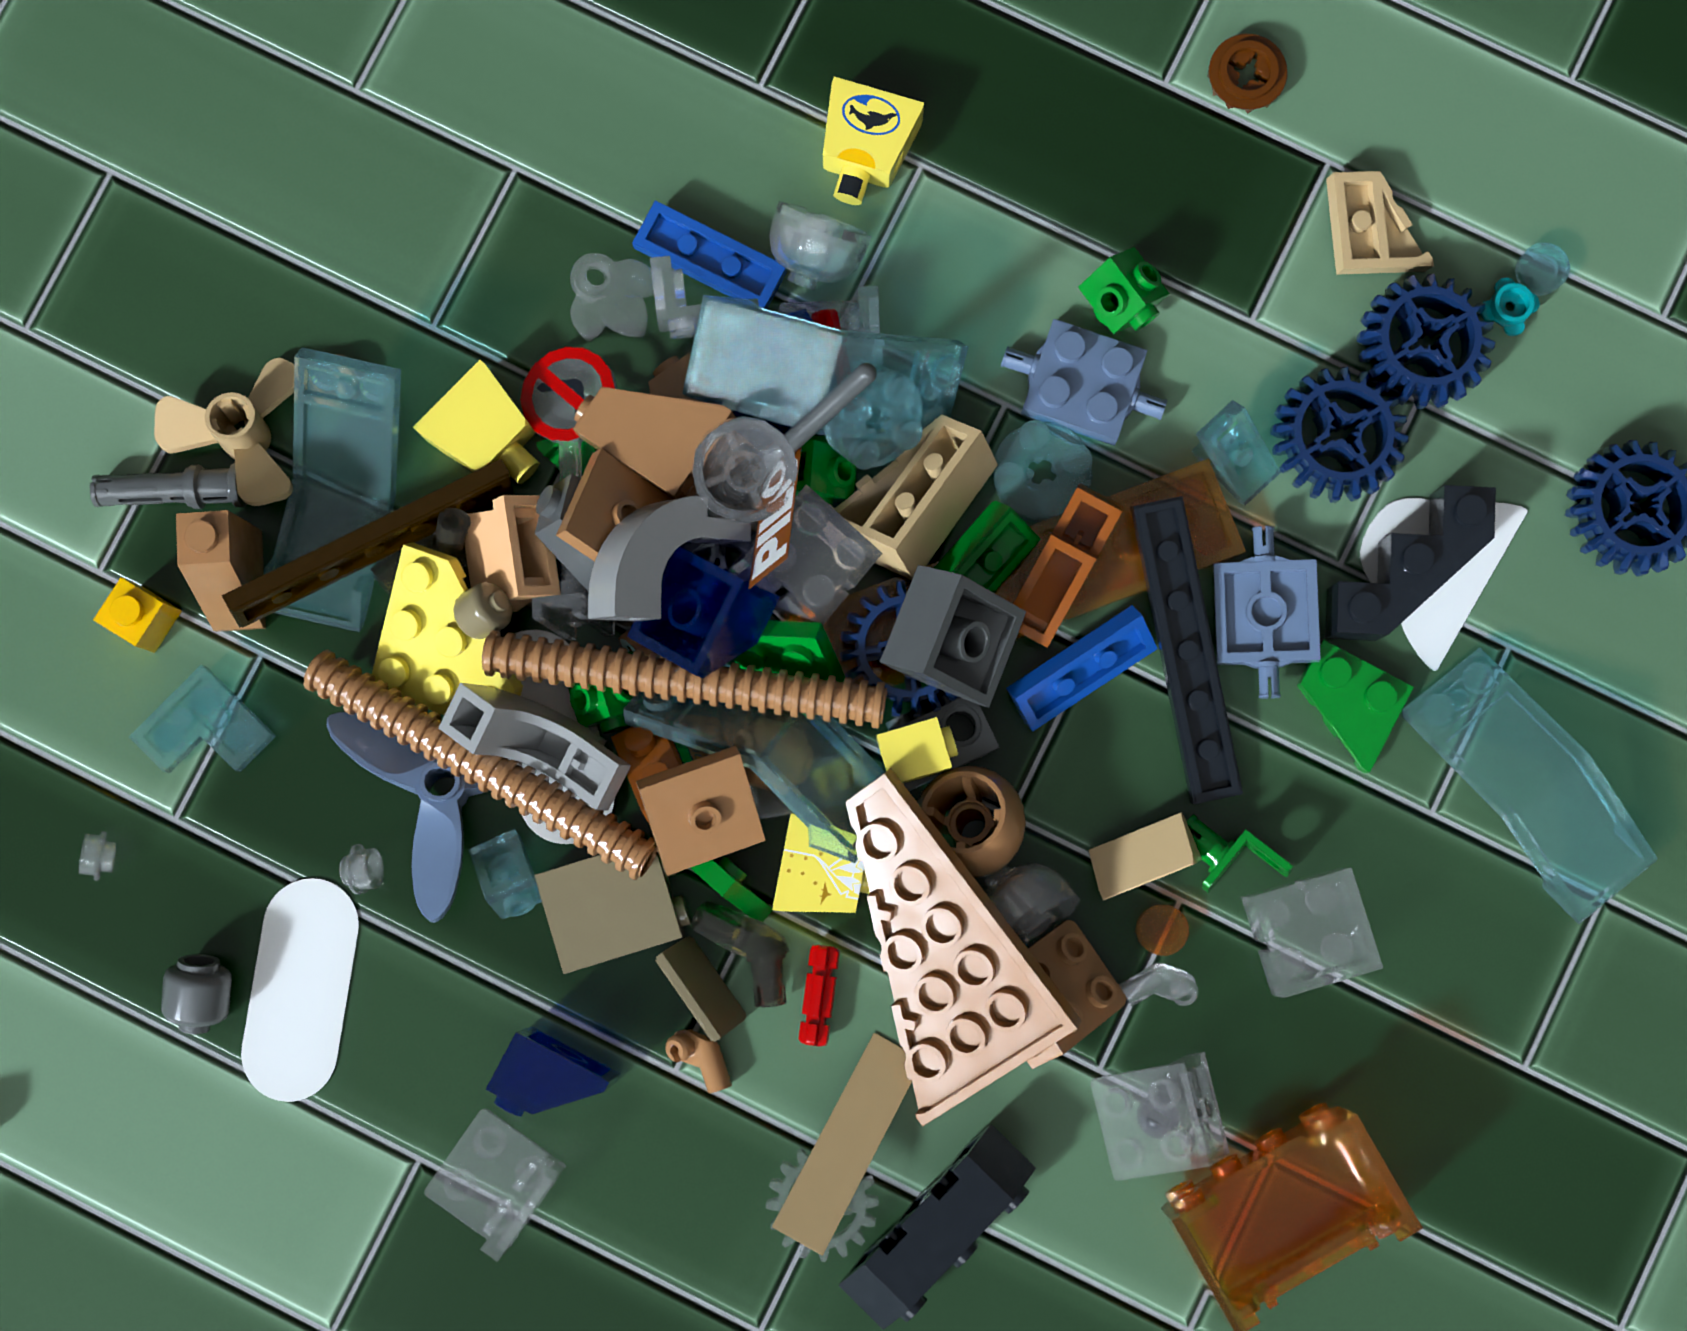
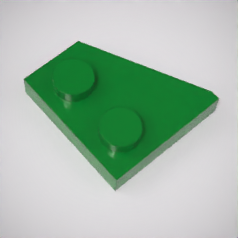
M723 856L719 862L713 859L691 867L697 875L723 898L760 925L773 911L770 905L742 882L748 875L726 856Z

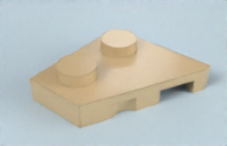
M1381 171L1333 172L1326 178L1336 275L1426 272L1434 266L1433 258L1429 251L1423 254L1410 234L1408 228L1413 224L1404 209L1395 203L1392 196L1393 191Z

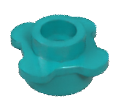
M1501 278L1494 285L1495 293L1491 299L1483 302L1486 303V309L1480 315L1484 320L1494 321L1502 326L1505 334L1508 336H1517L1524 331L1525 320L1531 313L1538 310L1540 306L1539 298L1526 286L1515 283L1513 279ZM1506 303L1513 304V311H1508L1505 308Z

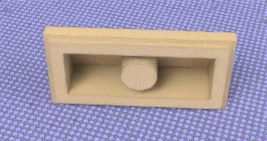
M1182 812L1089 850L1098 889L1103 900L1194 865L1202 860Z

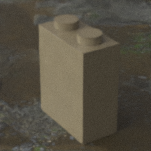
M657 852L647 872L637 880L631 879L629 871L626 869L623 872L616 870L613 861L609 864L602 862L601 855L534 875L563 974L686 937L683 926L691 924L689 911L683 895L674 897L669 877L677 874L674 873L667 876L659 852Z

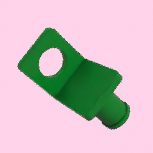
M1193 814L1186 821L1190 831L1200 838L1197 839L1193 836L1202 861L1210 866L1208 869L1210 874L1202 883V889L1207 893L1211 891L1245 847L1287 878L1292 872L1293 866L1246 829L1237 841L1231 840L1227 842L1201 822L1196 815Z

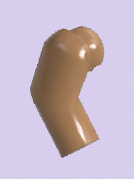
M691 1029L679 1030L667 1040L665 1046L667 1056L676 1063L682 1061L700 1068L708 1094L732 1086L717 1041H711L709 1037Z

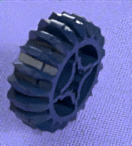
M1434 273L1428 274L1423 279L1422 285L1415 275H1411L1403 281V288L1396 282H1393L1385 289L1386 297L1376 295L1370 303L1373 311H1366L1361 317L1360 321L1367 329L1357 335L1356 342L1369 347L1358 355V361L1363 363L1373 362L1374 366L1368 371L1369 380H1374L1381 376L1386 384L1385 390L1381 393L1382 395H1386L1394 388L1398 391L1396 397H1399L1400 405H1404L1413 395L1416 409H1424L1430 399L1437 408H1442L1448 403L1449 396L1459 401L1467 395L1466 387L1474 389L1480 384L1482 378L1478 372H1485L1490 368L1492 362L1484 354L1490 353L1495 348L1496 342L1483 337V335L1493 329L1494 322L1488 320L1480 321L1478 318L1486 309V303H1478L1472 307L1467 302L1472 296V288H1466L1458 295L1453 292L1455 278H1448L1441 287H1438L1437 278ZM1423 307L1438 311L1447 318L1435 319L1429 316ZM1394 314L1401 323L1398 329L1403 337L1402 346L1395 352L1392 351L1389 340V329ZM1456 332H1458L1461 341V357L1457 368L1451 361L1454 355L1449 347V339ZM1441 333L1431 347L1430 344L1426 348L1420 345L1410 351L1420 337L1422 339L1426 335L1432 338ZM1408 364L1419 365L1428 375L1434 374L1435 377L1417 375L1404 366Z
M1342 367L1335 379L1327 368L1322 369L1317 374V382L1307 375L1299 381L1300 390L1290 388L1284 395L1289 405H1279L1274 412V415L1284 423L1274 424L1270 429V434L1285 441L1275 444L1272 448V454L1277 456L1287 454L1289 459L1279 467L1280 472L1288 473L1294 468L1299 473L1292 483L1295 488L1301 487L1306 481L1311 482L1312 486L1309 494L1311 498L1316 499L1321 495L1324 488H1327L1329 501L1337 503L1341 499L1344 489L1347 498L1351 502L1357 501L1361 498L1362 489L1370 495L1380 489L1378 479L1385 482L1390 481L1395 476L1390 465H1399L1404 461L1405 456L1395 447H1401L1408 443L1409 436L1395 431V429L1407 422V416L1402 414L1392 415L1391 410L1399 404V397H1390L1385 401L1380 396L1386 388L1385 382L1377 383L1372 389L1366 386L1369 380L1368 372L1362 371L1355 381H1351V373L1348 367ZM1328 399L1348 401L1359 407L1362 411L1347 413L1336 402L1330 403ZM1310 406L1315 414L1312 420L1317 428V437L1312 443L1305 446L1302 438V420L1306 409ZM1356 425L1345 440L1343 438L1337 441L1333 439L1327 444L1322 445L1333 430L1335 432L1342 429L1345 431ZM1373 425L1376 435V447L1372 460L1368 463L1363 455L1367 450L1362 443V432L1368 426ZM1323 456L1332 457L1343 468L1348 467L1351 472L1330 470L1319 464L1316 459Z
M1629 440L1623 444L1622 449L1617 444H1611L1604 448L1603 456L1597 453L1590 456L1586 460L1588 469L1581 468L1574 474L1573 478L1580 486H1573L1568 489L1566 494L1569 499L1578 503V505L1572 506L1565 511L1566 517L1571 519L1578 518L1579 525L1570 529L1569 535L1578 537L1584 534L1587 542L1582 544L1580 552L1587 554L1596 549L1599 553L1596 557L1595 566L1603 567L1613 560L1614 574L1622 575L1628 572L1631 567L1634 575L1637 577L1648 574L1650 568L1656 573L1668 569L1669 561L1673 563L1682 561L1686 557L1684 548H1687V477L1685 476L1687 474V462L1678 467L1674 465L1677 450L1670 449L1659 456L1658 442H1649L1641 449L1637 440ZM1620 471H1632L1643 474L1655 483L1651 486L1639 485L1632 477L1626 479ZM1603 489L1605 490L1603 496L1610 508L1609 516L1606 520L1601 506ZM1648 496V499L1640 505L1642 511L1636 513L1639 515H1634L1623 521V518L1632 511L1630 506L1635 504L1633 501L1637 502ZM1665 498L1669 505V520L1666 518L1662 507ZM1622 530H1629L1634 532L1640 539L1646 538L1652 546L1633 545L1622 540L1616 534Z
M904 580L896 581L895 590L897 596L890 598L884 585L878 586L876 593L881 603L877 606L868 597L863 596L859 600V604L867 613L865 618L854 612L848 614L847 621L859 628L857 633L852 631L841 632L840 640L846 644L855 645V649L841 652L840 661L845 663L857 662V667L848 670L845 673V678H852L855 681L863 677L864 680L869 681V686H877V682H883L873 672L868 662H880L888 640L878 642V645L865 646L866 640L873 626L882 617L896 611V616L898 617L906 597V584ZM903 674L906 690L898 689L885 683V688H887L886 698L894 701L891 710L892 716L897 718L900 717L902 712V703H911L912 717L919 718L922 712L921 701L927 700L930 709L936 713L941 710L937 694L942 692L951 702L958 698L956 695L930 685L921 688L920 681Z

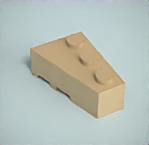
M942 414L892 454L895 460L876 476L871 478L867 474L855 484L858 490L835 509L829 504L818 513L837 546L909 580L913 579L918 565L926 566L998 466L981 430Z

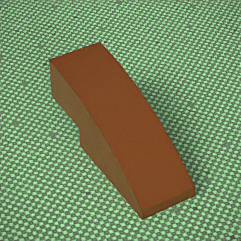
M1079 483L1013 603L1026 611L1019 633L1048 648L1123 512L1124 506Z

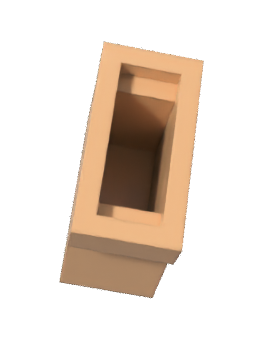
M502 495L492 500L494 510L460 515L470 587L483 582L496 584L506 593L512 604L513 612H517L534 599H551L561 595L556 557L535 535L539 514L536 513V504L540 495Z

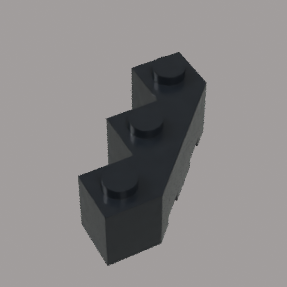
M1444 485L1432 493L1429 504V535L1391 533L1378 542L1377 583L1338 581L1327 589L1325 639L1377 641L1389 635L1495 538L1496 487Z
M991 1124L964 1146L941 1178L912 1201L892 1229L861 1255L839 1286L883 1330L900 1317L905 1322H908L924 1306L927 1301L924 1294L952 1265L958 1268L970 1258L978 1247L975 1240L1003 1211L1009 1214L1022 1203L1029 1193V1190L1024 1185L1036 1167Z

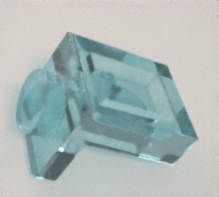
M515 829L469 849L484 898L501 919L524 915L531 911L536 904L542 902L535 874L523 840Z

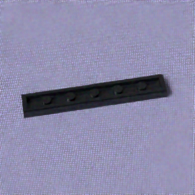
M1183 496L1132 506L1130 509L1190 803L1199 804L1241 795L1243 790Z

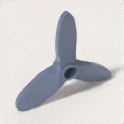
M337 712L329 715L327 718V729L333 741L343 752L370 773L417 794L421 799L412 850L413 889L417 906L422 915L431 923L438 922L452 906L462 871L464 831L461 808L467 802L468 797L485 792L478 789L477 782L473 785L466 783L464 775L457 777L451 774V767L447 769L439 767L437 759L434 761L425 759L423 751L421 753L411 751L410 743L404 746L397 742V736L393 738L384 735V728L375 730L371 727L370 721L365 723L358 720L357 713L350 715L346 712ZM449 777L455 780L454 787L449 793L441 796L431 794L432 785L438 779Z

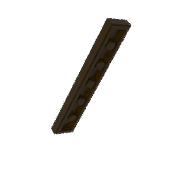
M499 459L221 596L239 628L248 626L401 550L403 544L420 541L460 521V515L476 513L492 505V500L502 495H512L514 492L510 473L502 459Z

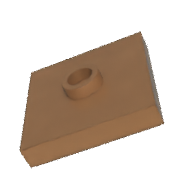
M601 448L592 453L556 536L595 562L607 536L626 516L646 505L672 500V498Z
M736 746L636 781L667 876L766 841L742 758Z

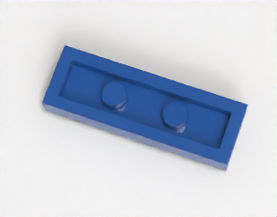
M656 200L632 242L635 250L763 314L766 313L787 273L786 265Z
M1131 605L1006 689L1023 721L1033 732L1158 648L1142 614Z

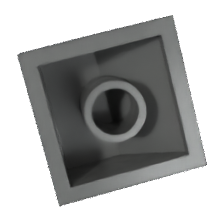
M918 565L880 662L917 681L989 708L1026 611L961 574Z

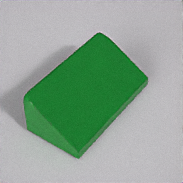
M993 501L934 568L961 574L994 593L1038 544L1041 538L1010 506Z

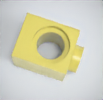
M937 717L876 736L886 771L892 768L903 784L950 770L952 768L950 758L958 756L950 726L940 728Z

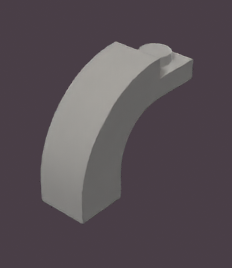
M690 496L660 501L635 510L615 526L598 552L589 583L588 619L618 621L661 619L662 577L665 566L674 551L685 542L727 545L751 541V521L731 519V510L707 509L708 496Z
M460 683L439 725L441 731L472 754L500 756L533 767L559 782L595 810H609L631 767L623 759L604 747L607 740L575 720L525 697L484 685Z

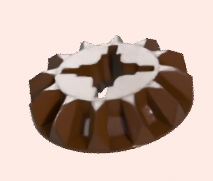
M1239 34L1228 38L1217 47L1211 57L1207 77L1212 85L1213 96H1218L1223 100L1228 109L1235 107L1245 110L1248 114L1254 109L1268 108L1281 94L1287 80V64L1282 52L1272 41L1256 34ZM1254 58L1257 61L1254 66L1256 69L1253 76L1259 79V81L1250 80L1241 89L1237 87L1240 73L1234 70V68L1243 70L1247 64L1250 65Z

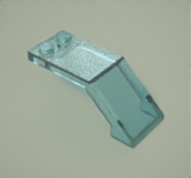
M703 295L682 394L692 399L724 405L734 411L793 427L859 365L870 363L877 370L876 379L816 434L910 440L941 414L949 418L951 417L969 346L959 340L839 330L761 308L749 299Z
M303 347L295 355L293 492L287 500L274 555L265 567L264 574L392 512L396 498L401 369ZM380 560L274 613L360 632L364 626Z
M674 648L675 652L673 654H678L676 659H681L682 661L683 656H687L682 652L684 649L678 650ZM691 652L690 656L694 657L692 662L698 663L696 659L702 655ZM708 658L711 661H713L711 665H714L716 660ZM639 692L623 708L625 724L652 731L655 735L702 752L713 754L736 746L744 767L750 768L808 827L809 847L852 863H856L858 860L855 847L857 834L850 824L846 801L885 771L833 717L830 722H824L823 716L815 715L814 720H809L806 714L799 713L798 718L790 716L788 711H783L782 715L779 716L774 714V709H767L764 714L758 712V707H751L750 711H743L742 705L735 704L734 709H727L725 703L719 702L717 707H712L709 705V701L703 700L701 705L693 703L692 698H687L686 702L682 703L677 701V696H671L668 701L662 700L661 694H655L653 698L645 697V692Z
M1480 647L1402 709V717L1500 815L1543 878L1542 888L1578 924L1657 861V856L1591 755Z

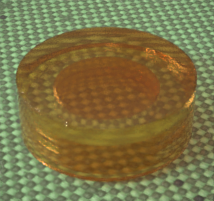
M1153 905L1144 910L1137 920V939L1140 945L1152 954L1160 956L1172 955L1178 952L1188 939V922L1185 916L1173 906Z

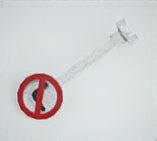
M564 347L547 353L532 366L523 381L520 401L525 419L538 435L553 443H559L560 481L570 474L582 477L581 444L584 440L573 430L577 423L574 417L580 404L589 395L595 397L601 387L617 389L613 371L599 355L586 348ZM563 564L562 581H559L560 595L532 598V618L567 641L577 640V627L588 624L605 637L615 636V620L588 619L589 592Z

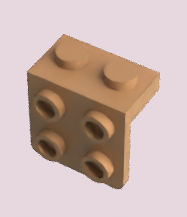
M1071 920L1058 925L1030 946L1028 950L1082 1022L1077 1030L1027 1060L1032 1069L1065 1054L1126 1003L1124 992L1078 925Z

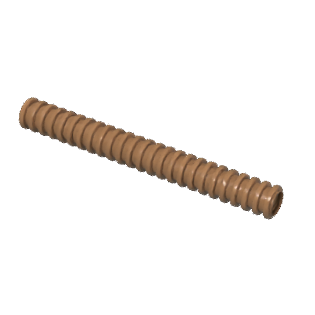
M492 630L486 637L482 651V669L485 675L493 677L498 672L501 678L509 679L513 674L516 675L519 681H525L528 677H532L533 682L542 683L544 679H548L550 685L556 686L559 681H564L565 686L571 688L574 687L575 683H580L581 688L589 690L591 685H595L598 691L605 692L607 687L613 689L615 694H621L624 689L628 690L631 696H637L639 692H645V697L653 698L655 694H661V699L668 701L671 696H677V701L685 703L687 698H692L693 703L701 705L703 700L709 701V705L712 707H717L719 702L725 703L727 709H734L736 704L742 705L743 711H750L751 707H758V712L764 714L767 709H774V714L779 716L782 715L783 711H788L790 716L798 718L799 713L806 714L809 720H814L815 715L823 716L824 722H830L833 717L839 718L840 724H847L848 720H855V725L861 727L864 722H871L872 728L876 729L883 723L887 688H885L884 682H877V686H869V681L862 679L860 684H853L852 678L848 677L845 678L844 682L836 681V676L829 675L828 680L820 679V674L813 673L812 677L808 678L804 677L803 671H797L795 676L788 675L787 669H780L778 674L772 673L771 667H764L763 671H756V666L750 664L747 666V669H741L740 664L732 662L730 667H726L724 662L716 660L714 665L709 666L698 662L697 664L701 666L696 668L697 671H694L687 666L692 662V658L689 656L683 657L681 661L683 663H680L673 658L674 654L667 655L666 658H660L658 652H651L650 656H644V652L637 649L633 654H628V650L622 647L617 652H613L612 647L607 645L598 650L596 645L592 643H587L585 648L580 647V643L577 641H571L568 646L564 645L562 639H555L553 643H549L548 638L539 637L537 641H533L532 636L525 634L521 639H517L516 634L510 632L505 637H501L500 632ZM692 663L689 666L693 668V666L697 664Z
M331 650L319 653L309 664L304 675L305 689L311 692L317 690L320 698H330L332 705L336 707L343 706L344 711L350 715L357 713L358 720L365 723L370 721L371 727L375 730L384 728V735L389 738L397 736L399 744L406 746L410 743L411 751L415 753L423 751L424 758L429 761L437 759V764L442 769L451 767V774L457 777L464 775L466 783L473 785L477 782L480 791H492V798L496 800L504 798L505 805L509 808L518 806L521 815L528 816L532 814L533 822L537 824L545 822L547 830L555 832L558 829L560 837L564 840L573 838L576 847L582 848L584 845L587 846L588 854L596 856L598 853L601 854L602 862L609 864L613 861L615 869L619 872H623L625 869L628 870L631 879L637 880L639 877H642L653 863L658 852L654 837H650L647 840L644 838V831L640 829L632 831L631 824L627 821L618 823L617 816L613 813L604 815V810H595L582 799H576V795L570 790L564 792L562 790L563 786L559 782L549 783V776L542 773L538 776L535 775L536 771L533 767L526 766L523 768L521 762L500 756L472 754L439 729L442 721L440 713L436 711L428 713L426 705L421 703L415 705L414 698L407 695L402 698L401 691L396 688L388 690V683L382 680L375 682L374 675L367 672L362 674V669L356 665L349 667L348 660L342 657L336 659L335 653Z

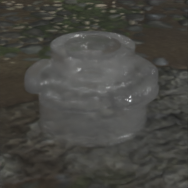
M102 831L101 835L85 834L83 840L79 874L94 876V881L100 880L102 872L112 873L115 863L117 843L108 842L106 831Z
M360 844L352 846L350 849L351 854L344 856L340 862V877L343 884L349 886L354 894L367 893L369 889L379 888L384 876L381 854L375 848L364 849Z

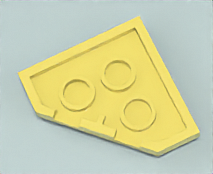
M412 542L403 544L372 670L375 682L382 680L388 683V690L396 688L401 691L402 698L406 695L414 698L416 705L419 703L424 704L429 710L436 711L442 715H445L460 683L484 685L521 696L523 685L521 681L517 680L516 675L512 674L509 679L501 678L498 672L493 677L485 675L482 669V651L486 638L481 640L471 638L463 633L456 623L453 612L455 600L468 590L463 580L467 576L458 559Z

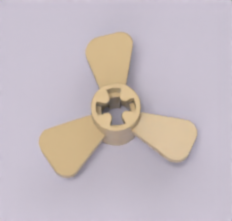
M274 358L265 364L248 398L239 393H224L214 398L208 407L204 409L172 396L163 397L158 401L155 408V440L165 452L171 454L219 443L228 456L235 460L237 493L245 503L252 506H261L284 500L292 494L293 483L266 452L271 442V431L263 418L302 386L305 379L304 373L299 366L283 358ZM244 421L246 425L244 428L241 427L237 430L234 427L237 423Z

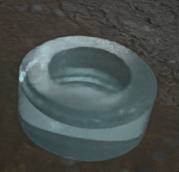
M1546 242L1537 243L1529 247L1519 257L1515 268L1516 278L1519 284L1526 286L1532 293L1547 295L1557 290L1567 280L1570 273V262L1566 253L1557 245Z

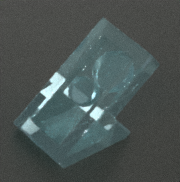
M1234 400L1228 403L1196 433L1200 443L1193 449L1195 457L1244 506L1281 473L1246 408Z

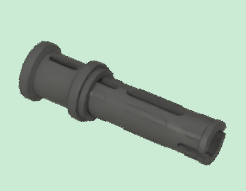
M235 463L231 464L230 468L204 469L200 464H193L185 468L184 472L93 475L91 478L92 483H90V497L95 507L186 503L187 506L193 509H203L206 507V504L232 503L237 508L247 505L237 493Z

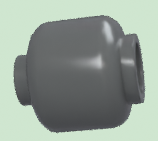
M189 954L180 957L178 963L170 966L163 977L161 1003L163 1016L168 1021L179 1025L178 1029L183 1033L203 1034L210 1031V1026L225 1020L230 1011L232 974L226 967L220 965V960L217 957L211 955Z

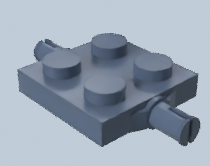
M1053 319L1046 342L1037 351L1036 356L1007 346L1001 363V367L1029 375L1027 379L1028 394L1021 415L1115 446L1123 422L1128 418L1132 410L1161 420L1167 404V399L1164 400L1139 391L1140 372L1148 350Z
M1262 526L1252 528L1254 557L1241 562L1214 563L1217 666L1246 665L1258 669L1259 698L1268 699V679H1270L1271 699L1281 697L1279 668L1291 663H1314L1321 660L1316 559L1289 560L1275 556L1274 527L1265 526V546H1263Z

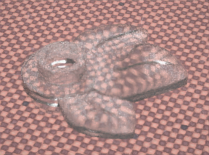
M586 254L575 262L570 273L571 287L576 294L570 309L572 323L578 333L588 342L597 338L605 326L624 336L641 338L646 333L648 321L647 309L643 298L652 296L660 291L663 284L659 276L643 262L635 259L613 262L603 254ZM592 269L601 271L604 275V283L601 285L591 284L587 279V272Z

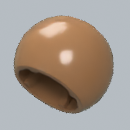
M962 766L945 771L929 782L917 801L941 834L951 835L956 843V848H951L974 878L985 877L1007 865L1018 852L1024 839L1026 821L1024 806L1019 794L1006 779L989 769L977 766ZM982 797L995 801L1001 806V809H994V817L990 810L982 803ZM953 805H955V806L951 809V811H950V813L948 814V816H945L946 812H947ZM970 821H985V828L978 836L973 838L962 836L965 825Z

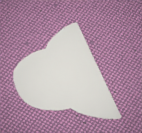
M1422 498L1397 500L1386 505L1373 519L1365 533L1360 549L1362 567L1370 583H1377L1379 541L1391 533L1429 535L1430 500ZM1495 502V538L1401 623L1413 649L1433 671L1438 670L1528 512L1526 508Z

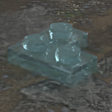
M200 665L129 736L166 773H171L203 740L235 771L241 772L276 737L208 667Z

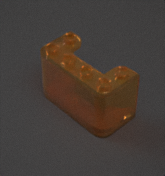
M1326 1102L1317 1104L1299 1116L1301 1121L1299 1125L1285 1133L1281 1128H1277L1262 1135L1254 1142L1257 1149L1240 1159L1237 1154L1224 1157L1209 1168L1212 1175L1196 1184L1193 1183L1192 1179L1183 1181L1165 1193L1168 1201L1161 1207V1210L1223 1320L1232 1331H1247L1258 1325L1260 1321L1255 1313L1260 1310L1259 1305L1262 1302L1269 1309H1272L1278 1305L1276 1298L1363 1247L1370 1251L1380 1245L1375 1236L1378 1239H1382L1394 1233L1396 1239L1401 1242L1423 1229L1357 1114L1340 1106L1329 1108Z

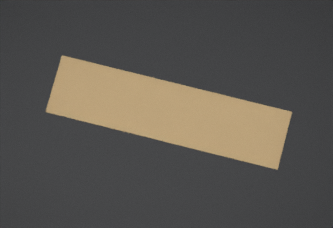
M876 1033L872 1035L772 1225V1228L822 1256L912 1083V1079H907L904 1065L906 1054L903 1048Z

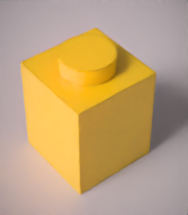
M120 577L93 621L135 647L155 653L182 611L143 586Z

